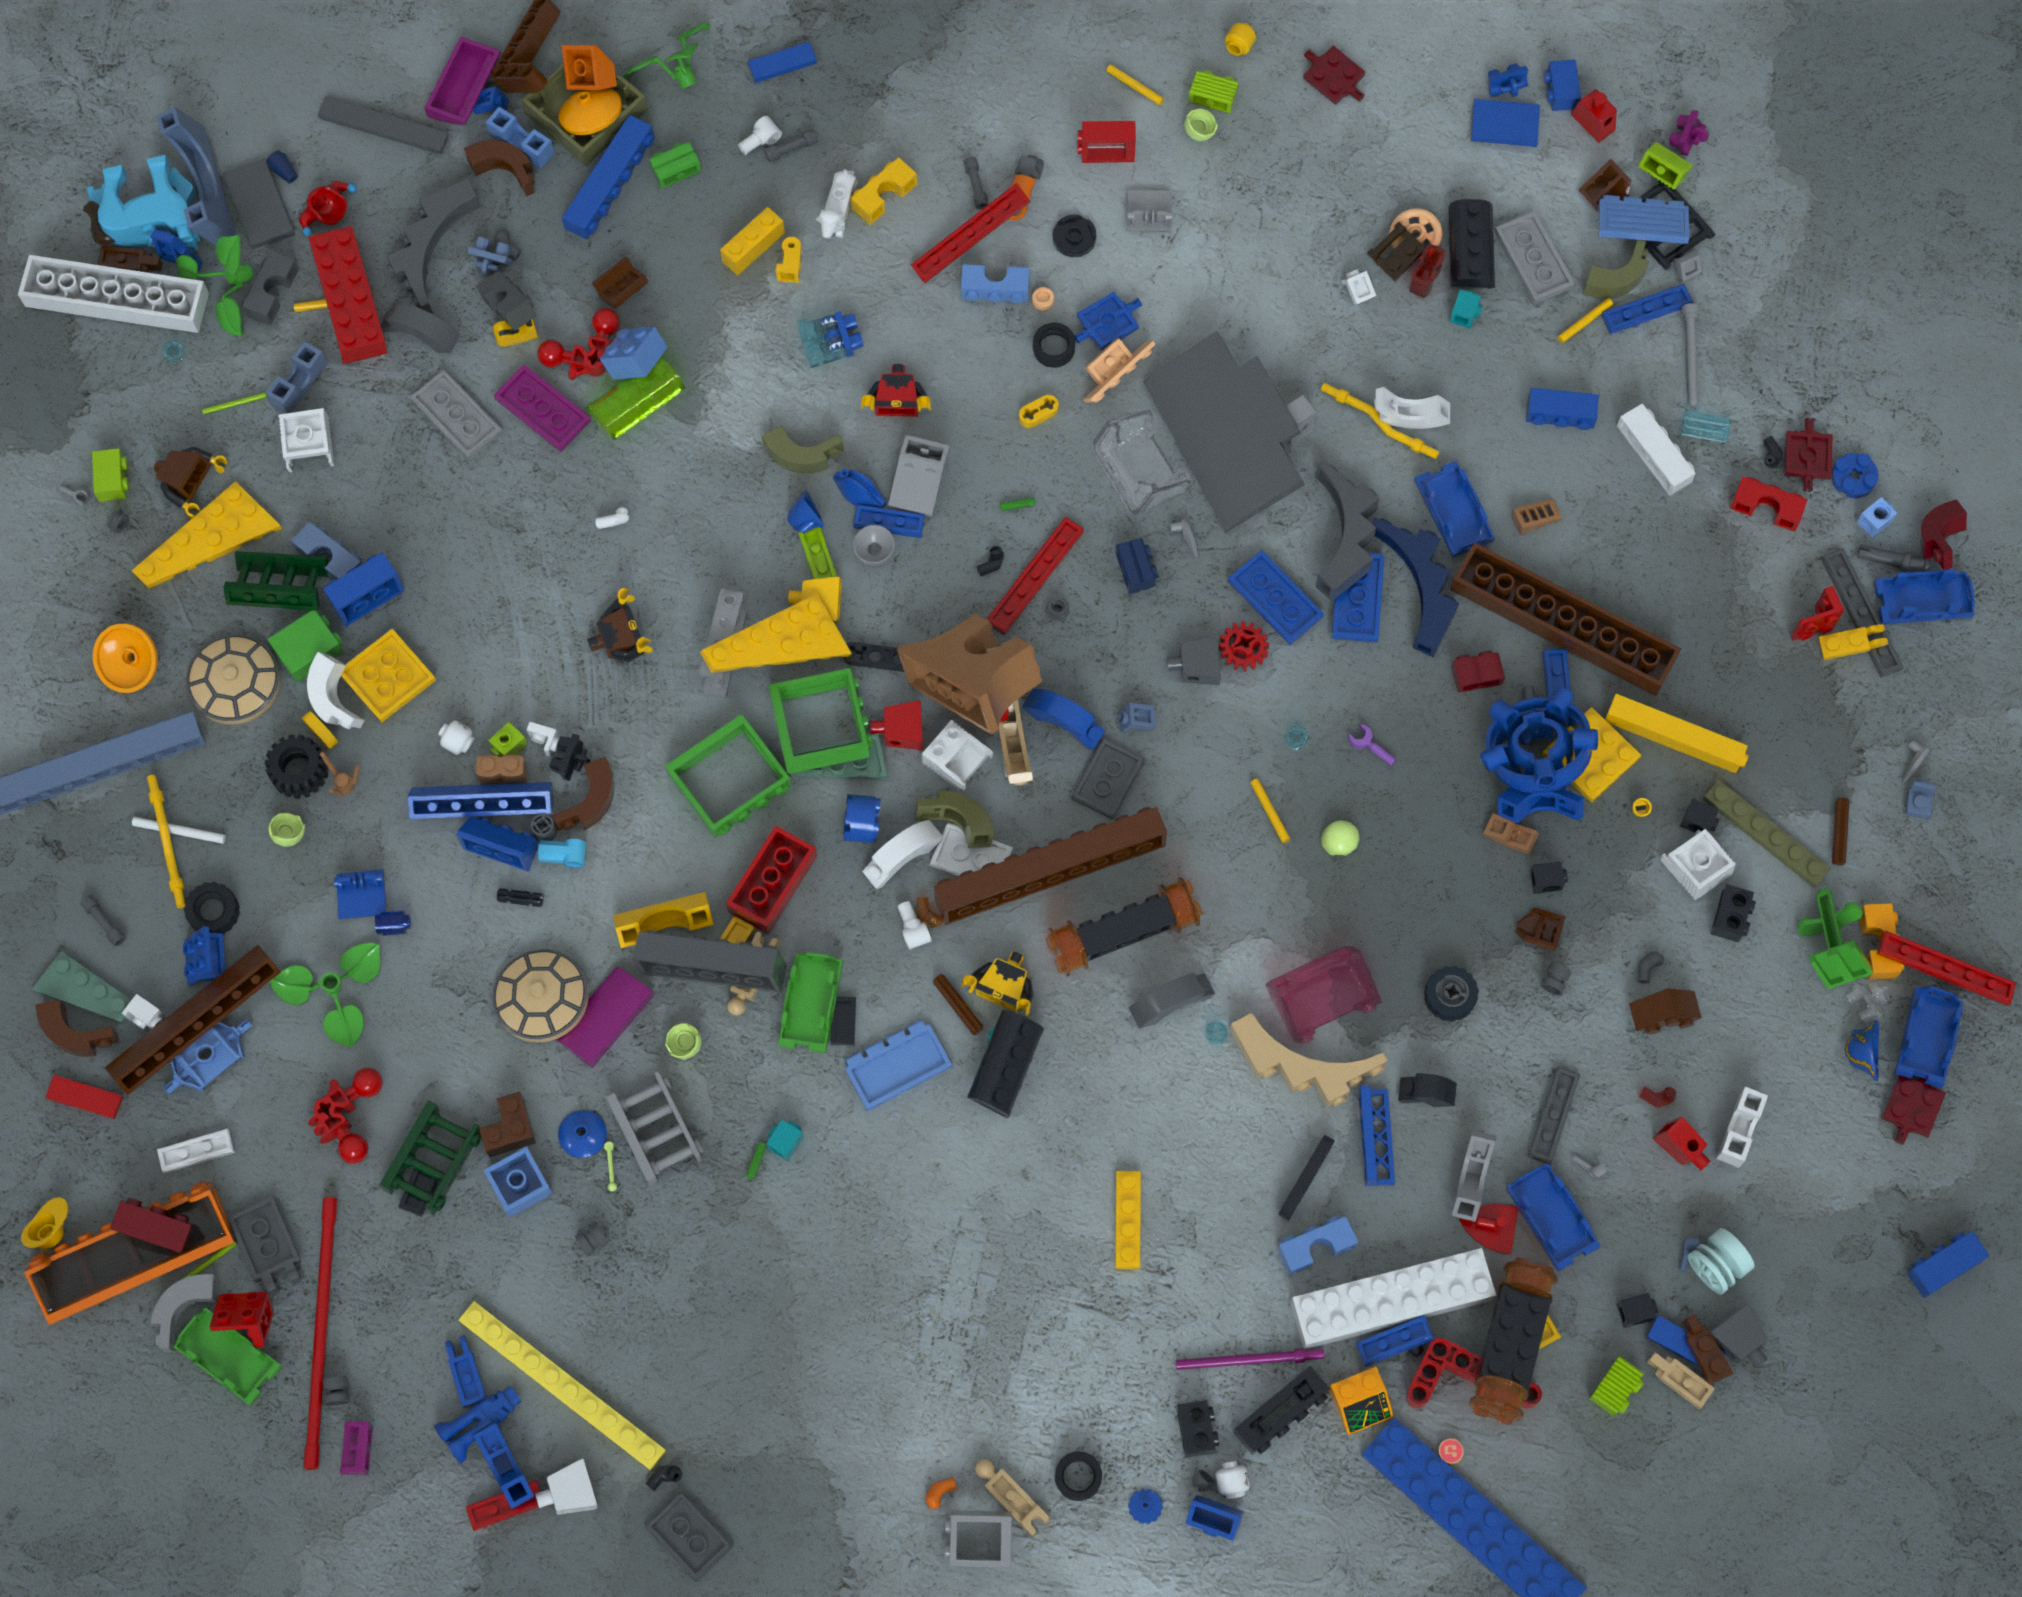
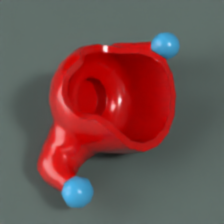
M333 181L328 186H320L313 189L307 197V207L299 217L303 234L305 236L312 234L310 224L313 221L318 220L326 225H333L341 221L347 210V202L341 193L344 191L354 193L357 190V186L354 183L347 184L341 181Z

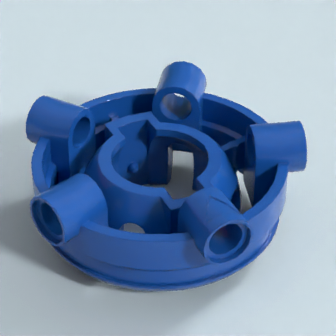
M1557 688L1551 697L1530 698L1511 706L1503 700H1498L1492 705L1489 716L1494 720L1487 731L1486 751L1480 753V757L1487 771L1491 772L1494 770L1497 777L1507 786L1526 793H1548L1569 785L1584 772L1591 759L1592 750H1597L1598 730L1590 729L1586 716L1579 708L1572 704L1574 701L1573 694L1564 688ZM1571 726L1574 730L1568 731L1565 727ZM1558 734L1556 743L1548 750L1549 757L1543 759H1535L1534 753L1523 750L1518 743V739L1524 745L1539 738L1554 739ZM1505 739H1509L1508 744L1502 745V742ZM1565 756L1567 759L1566 766L1563 765V758ZM1520 766L1524 768L1525 775L1522 774Z

